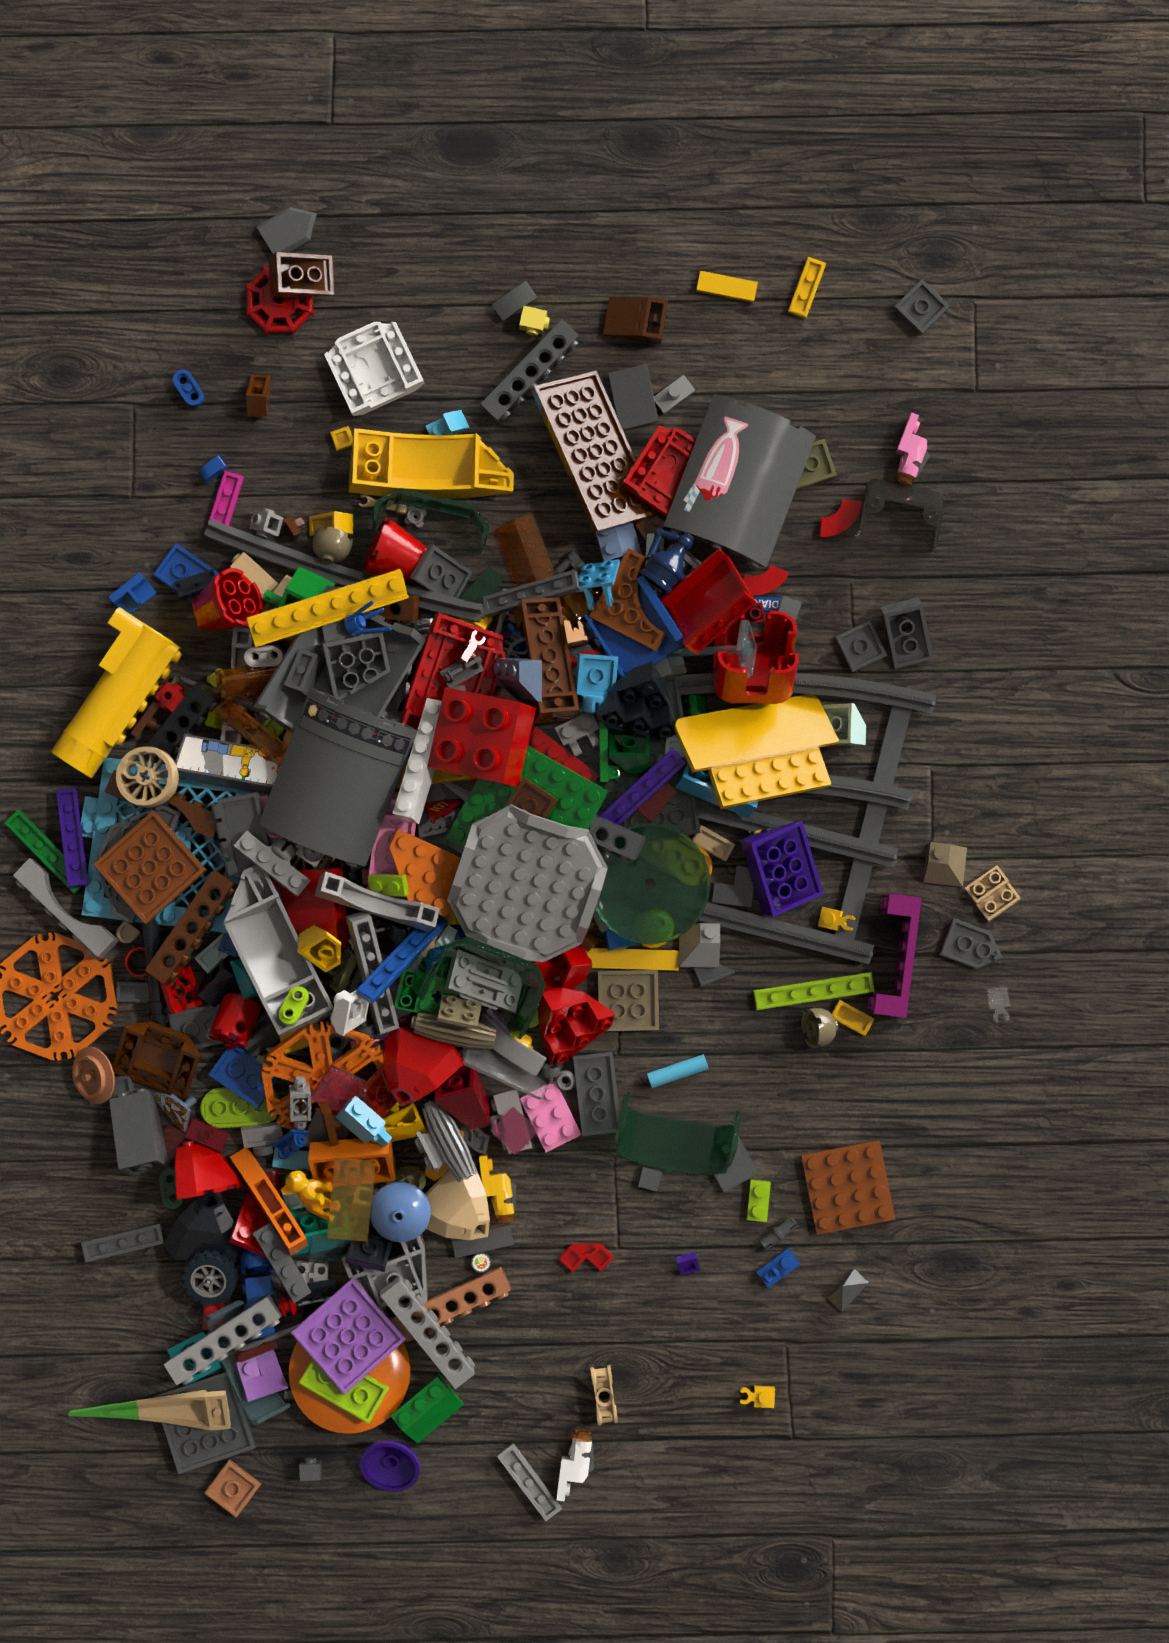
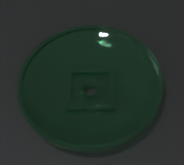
M653 823L628 827L627 829L645 836L646 839L636 860L631 859L630 862L619 858L620 854L614 851L610 854L601 849L599 850L608 869L595 910L603 923L611 931L626 940L640 944H660L676 939L696 924L707 905L710 893V874L706 860L700 849L689 837L672 827ZM618 837L616 840L617 846L623 848L626 844L625 839ZM647 879L655 881L656 886L653 890H647L644 887V882Z

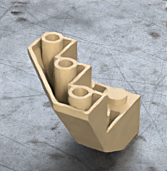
M476 1166V1174L460 1183L448 1170L425 1194L431 1207V1216L426 1228L427 1230L445 1238L474 1240L488 1237L490 1217L487 1195Z

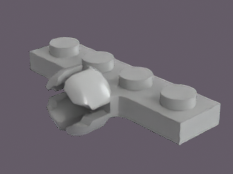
M246 830L233 848L294 896L298 897L310 880L290 864V860L296 853L295 848L290 844L284 852L281 851L287 842L282 838H277L271 846H266Z

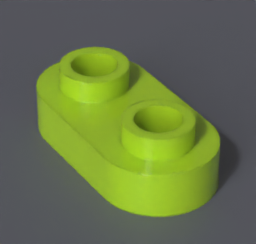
M293 987L279 1011L280 1021L286 1026H293L299 1021L309 1001L308 991L304 987ZM300 993L302 994V997L300 999H296L294 997L295 994ZM291 1011L293 1012V1015L291 1017H287L285 1015L286 1012Z

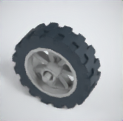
M204 1250L203 1253L198 1252L189 1259L182 1274V1286L186 1289V1294L193 1297V1301H199L202 1305L210 1304V1306H213L216 1303L221 1304L225 1302L226 1298H230L235 1289L238 1276L237 1268L233 1266L234 1262L229 1260L227 1255H221L219 1251L215 1250L213 1252ZM201 1268L204 1274L196 1273V1271ZM223 1277L224 1284L217 1279ZM197 1278L204 1279V1280H203L201 1283H199V1282L197 1281ZM213 1283L219 1288L213 1289Z

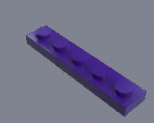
M672 748L603 811L599 817L620 825L687 762Z
M76 788L56 790L68 888L88 886Z

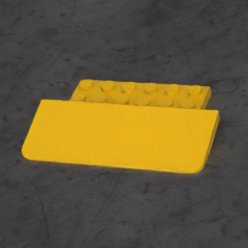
M806 694L790 697L787 701L778 704L758 703L680 718L675 723L674 727L680 746L692 773L708 770L720 809L826 788L831 785L819 748L835 745L839 742V739L820 700L815 695Z

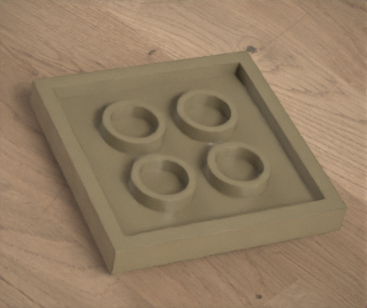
M658 970L598 971L599 1003L615 1013L612 1026L607 1031L659 1030Z

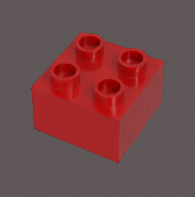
M445 687L427 767L518 787L536 708L521 702Z

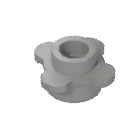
M409 506L405 523L407 525H416L418 528L424 525L423 518L427 514L426 510Z

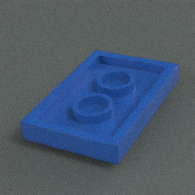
M236 1047L235 1050L227 1048L208 1075L257 1109L266 1099L261 1072L262 1064L240 1047ZM275 1076L272 1078L273 1087L280 1078Z

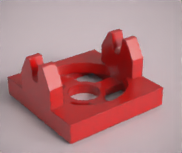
M190 966L182 968L178 972L179 976L187 980L188 986L181 984L179 977L174 982L172 990L171 983L167 985L160 981L170 1015L204 1005L202 999L197 995V982ZM177 986L183 991L182 997L176 993ZM191 991L192 999L187 1004L185 997L187 992Z

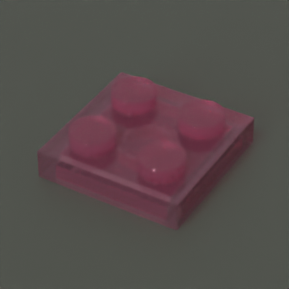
M331 1064L312 1093L311 1100L319 1104L327 1101L330 1109L339 1112L346 1102L354 1096H360L367 1083L366 1080Z

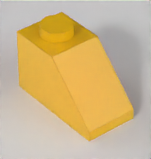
M333 511L310 516L309 536L313 537L315 530L322 527L321 530L333 527L346 532L348 535L353 534V514Z

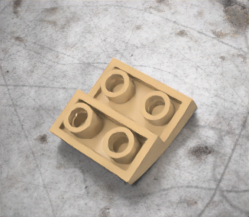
M998 865L965 887L968 895L988 923L1021 900Z

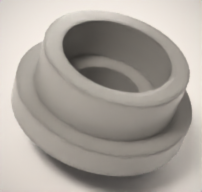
M563 1070L556 1077V1083L562 1090H569L575 1085V1075L571 1071ZM563 1077H568V1078H569V1082H567V1083L563 1082V1081H562V1078H563Z

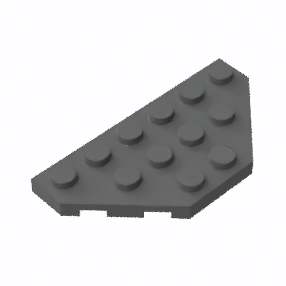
M160 805L153 809L175 832L183 813L165 805ZM153 810L111 825L95 862ZM99 871L103 888L112 906L113 915L134 924L137 914Z

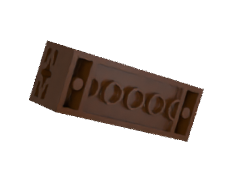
M560 597L521 599L514 610L516 629H524L529 659L542 661V701H532L530 703V706L536 708L533 724L570 721L579 711Z

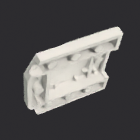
M392 322V324L370 323L338 338L332 349L324 354L353 416L364 415L418 390L425 384L396 322Z

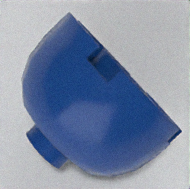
M246 1249L242 1253L240 1259L241 1274L246 1275V1271H251V1275L274 1272L267 1258Z

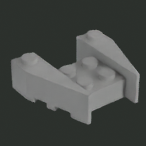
M422 1234L411 1241L401 1242L405 1253L388 1259L385 1272L345 1263L347 1253L343 1254L341 1258L350 1279L354 1278L386 1316L385 1306L388 1305L380 1296V1292L399 1276L403 1280L407 1279L413 1287V1293L415 1295L420 1293L425 1303L427 1302L426 1251ZM403 1296L399 1299V1301L408 1297Z

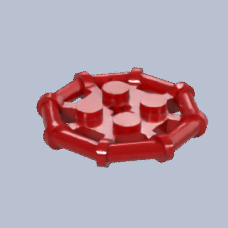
M264 266V269L245 286L247 304L245 314L264 330L265 334L288 332L294 334L311 315H314L313 297H305V305L300 304V297L285 298L281 304H278L277 301H274V298L278 297H270L269 281L265 287L258 288L266 277L269 280V267ZM254 294H259L260 305L254 306ZM298 309L301 310L300 316L292 322L290 317L294 316ZM264 311L269 316L267 322L257 313ZM286 319L288 324L273 325L274 320Z

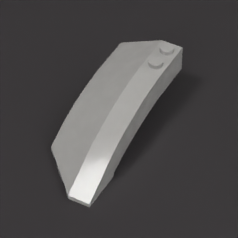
M256 865L243 870L228 915H226L224 925L276 1032L280 1036L298 1030L305 1025L307 1027L310 1023L316 1024L330 1017L334 1007L311 962L297 952L299 937L269 875ZM293 987H304L308 991L309 1001L299 1021L293 1026H286L280 1021L279 1011ZM297 993L294 997L300 999L302 994ZM288 1011L285 1015L291 1017L293 1012Z

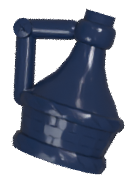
M658 528L655 531L656 535L646 556L648 562L645 568L641 569L640 574L644 575L651 584L661 591L669 594L672 587L683 580L684 555L686 550L692 547L694 538L687 532L683 535H678ZM663 538L677 542L670 549L657 553Z

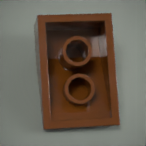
M276 252L268 257L270 297L297 298L334 295L332 256Z

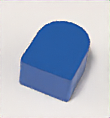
M217 456L205 464L198 473L205 483H209L222 475L224 471L229 470V468L220 456Z

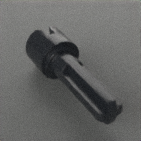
M392 921L389 938L392 940L389 955L410 934L411 926Z

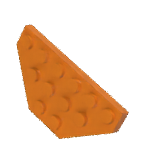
M396 828L388 844V849L392 855L397 874L406 875L409 894L405 896L406 900L422 902L440 908L439 915L442 916L453 913L447 898L461 857Z

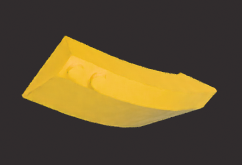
M354 429L349 472V493L414 499L472 498L513 493L514 473L501 463L500 458L490 447L488 448L481 441V437L477 433L464 435H415Z

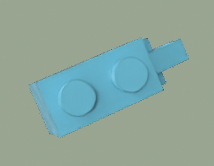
M357 1096L346 1102L335 1116L364 1142L371 1140L384 1147L392 1139L385 1131L384 1124L386 1122Z

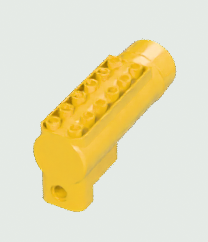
M120 607L108 621V624L119 631L120 634L99 664L100 667L105 669V672L72 721L63 730V734L51 750L57 757L90 778H93L104 760L107 759L112 748L123 744L127 737L124 734L128 728L133 729L138 721L136 716L139 712L143 713L149 705L146 701L150 695L153 697L156 695L161 679L165 680L171 672L169 667L172 663L176 664L182 656L181 648Z

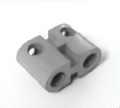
M294 1261L306 1283L328 1280V1262Z

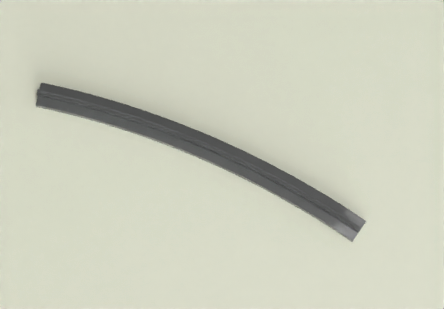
M211 518L204 533L205 537L294 571H297L298 567H302L343 587L374 577L335 563L326 564L319 558L224 525ZM406 585L407 594H419V609L480 623V620L485 617L483 604L464 601L463 599Z

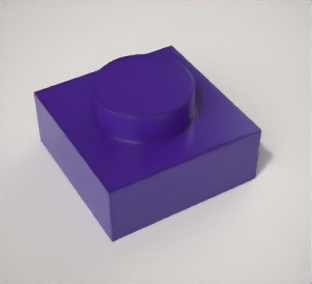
M695 1252L676 1257L681 1276L700 1270Z

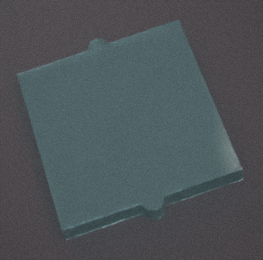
M330 1234L327 1236H312L308 1260L323 1261L324 1263L327 1261H342L345 1236H331Z

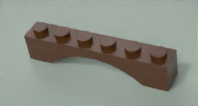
M114 770L104 792L127 801L118 789L116 770ZM127 778V783L134 781ZM139 784L130 787V792L133 793ZM156 787L157 795L161 794V790ZM144 788L138 794L137 799L142 798ZM149 788L148 798H153ZM175 792L167 802L174 805L185 815L194 831L218 840L215 822L222 821V819H214L212 808L210 811L203 808L205 804L196 800L190 803L185 800L186 796Z

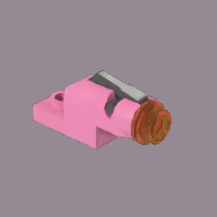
M911 413L896 450V454L902 455L896 474V481L906 486H911L912 482H915V479L930 457L926 451L927 440L915 435L920 422L917 421L919 415Z

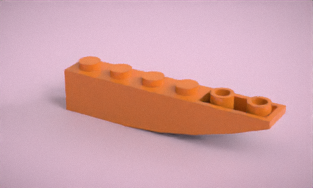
M244 1148L230 1156L231 1161L268 1221L271 1222L289 1255L292 1256L307 1247V1238L250 1150Z

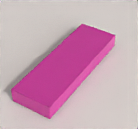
M224 471L210 515L211 519L227 526L230 525L244 476Z

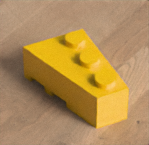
M395 1099L373 1110L386 1122L384 1127L386 1128L385 1131L392 1137L391 1142L417 1137L416 1132L418 1131L421 1134H429L416 1102L400 1106Z

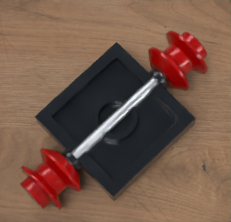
M335 1279L307 1283L311 1293L296 1303H293L290 1297L289 1300H285L282 1296L281 1301H278V1310L286 1317L287 1312L295 1315L297 1308H300L303 1319L308 1318L310 1314L338 1291Z

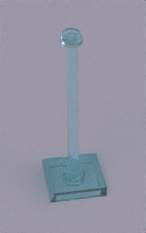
M741 620L737 645L705 647L697 655L688 648L678 649L668 657L716 655L717 651H726L727 654L737 653L742 669L743 666H746L748 677H752L757 645L749 620Z

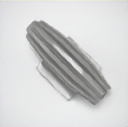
M435 1100L425 1103V1108L422 1112L429 1134H421L420 1131L416 1132L417 1139H415V1144L420 1154L424 1152L426 1156L424 1157V1162L429 1172L433 1170L434 1174L439 1173L438 1170L444 1163L458 1183L474 1176L476 1170L469 1148L454 1119Z

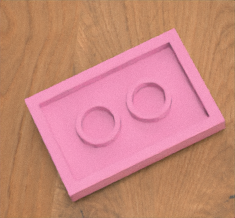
M556 1080L553 1081V1084H547L520 1098L545 1152L582 1135Z

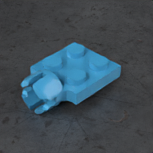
M578 654L575 688L576 694L582 697V711L598 714L617 679V656Z

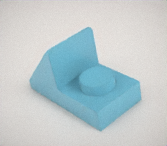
M461 410L444 413L443 418L426 425L429 435H456L470 428Z

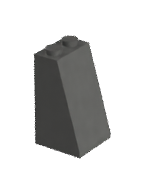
M138 1089L134 1094L128 1095L123 1093L116 1095V1098L109 1099L118 1170L131 1176H137L170 1168L153 1093L146 1089Z

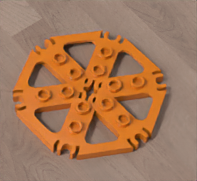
M50 932L48 933L49 939L47 941L43 940L42 934H38L37 939L39 943H37L35 935L0 963V966L6 968V970L0 968L2 978L0 979V1029L5 1025L7 1026L0 1033L5 1034L7 1031H10L11 1037L7 1041L12 1042L17 1038L15 1043L11 1045L56 1061V1052V1058L59 1061L62 1060L61 1054L63 1052H66L68 1059H71L73 1057L71 1050H73L74 1057H76L81 1049L89 1047L112 1028L107 1027L104 1023L108 1025L114 1023L108 1019V1015L110 1013L117 1015L118 1012L110 1010V1007L118 1009V1003L116 1002L112 965L110 963L107 967H103V965L109 962V959L100 962L97 956L94 958L86 951L88 947L83 942L79 944L75 939L54 932L55 941H53L54 935ZM61 945L70 946L84 953V959L64 976L62 974L58 949ZM30 950L37 952L41 980L14 969V963ZM97 975L103 976L105 981L107 999L102 1003L76 993ZM6 990L34 999V1001L13 1018H8L5 1015L2 995ZM63 990L61 993H59L60 995L58 996V1001L52 1000L48 1002L52 997L51 992L57 993ZM69 1013L95 1023V1030L79 1043L73 1041ZM47 1017L51 1037L50 1047L42 1048L27 1042L25 1034Z
M323 1021L320 1022L319 1029H314L313 1024L310 1023L309 1032L305 1025L279 1043L266 1055V1060L272 1063H263L261 1068L270 1116L273 1117L279 1114L280 1116L276 1119L277 1124L287 1129L295 1128V1123L290 1121L289 1094L282 1099H277L274 1096L272 1078L274 1076L294 1082L296 1076H304L306 1084H310L311 1104L317 1100L318 1105L327 1101L331 1113L338 1114L340 1111L338 1097L350 1100L357 1096L372 1110L383 1106V1102L378 1099H387L388 1087L383 1069V1052L379 1045L375 1048L370 1047L374 1044V1039L370 1038V1035L351 1030L344 1036L354 1039L356 1041L355 1047L334 1062H332L329 1037L332 1034L338 1033H336L334 1026L330 1022L326 1021L327 1029H325ZM306 1039L309 1042L312 1065L288 1058L284 1055V1051L298 1040ZM371 1061L375 1062L378 1075L377 1083L368 1084L349 1078ZM322 1078H324L325 1080L328 1079V1080H329V1083H328V1084H326L325 1082L322 1083V1080H321V1079H322ZM299 1098V1102L296 1103L299 1107L304 1103L302 1098Z

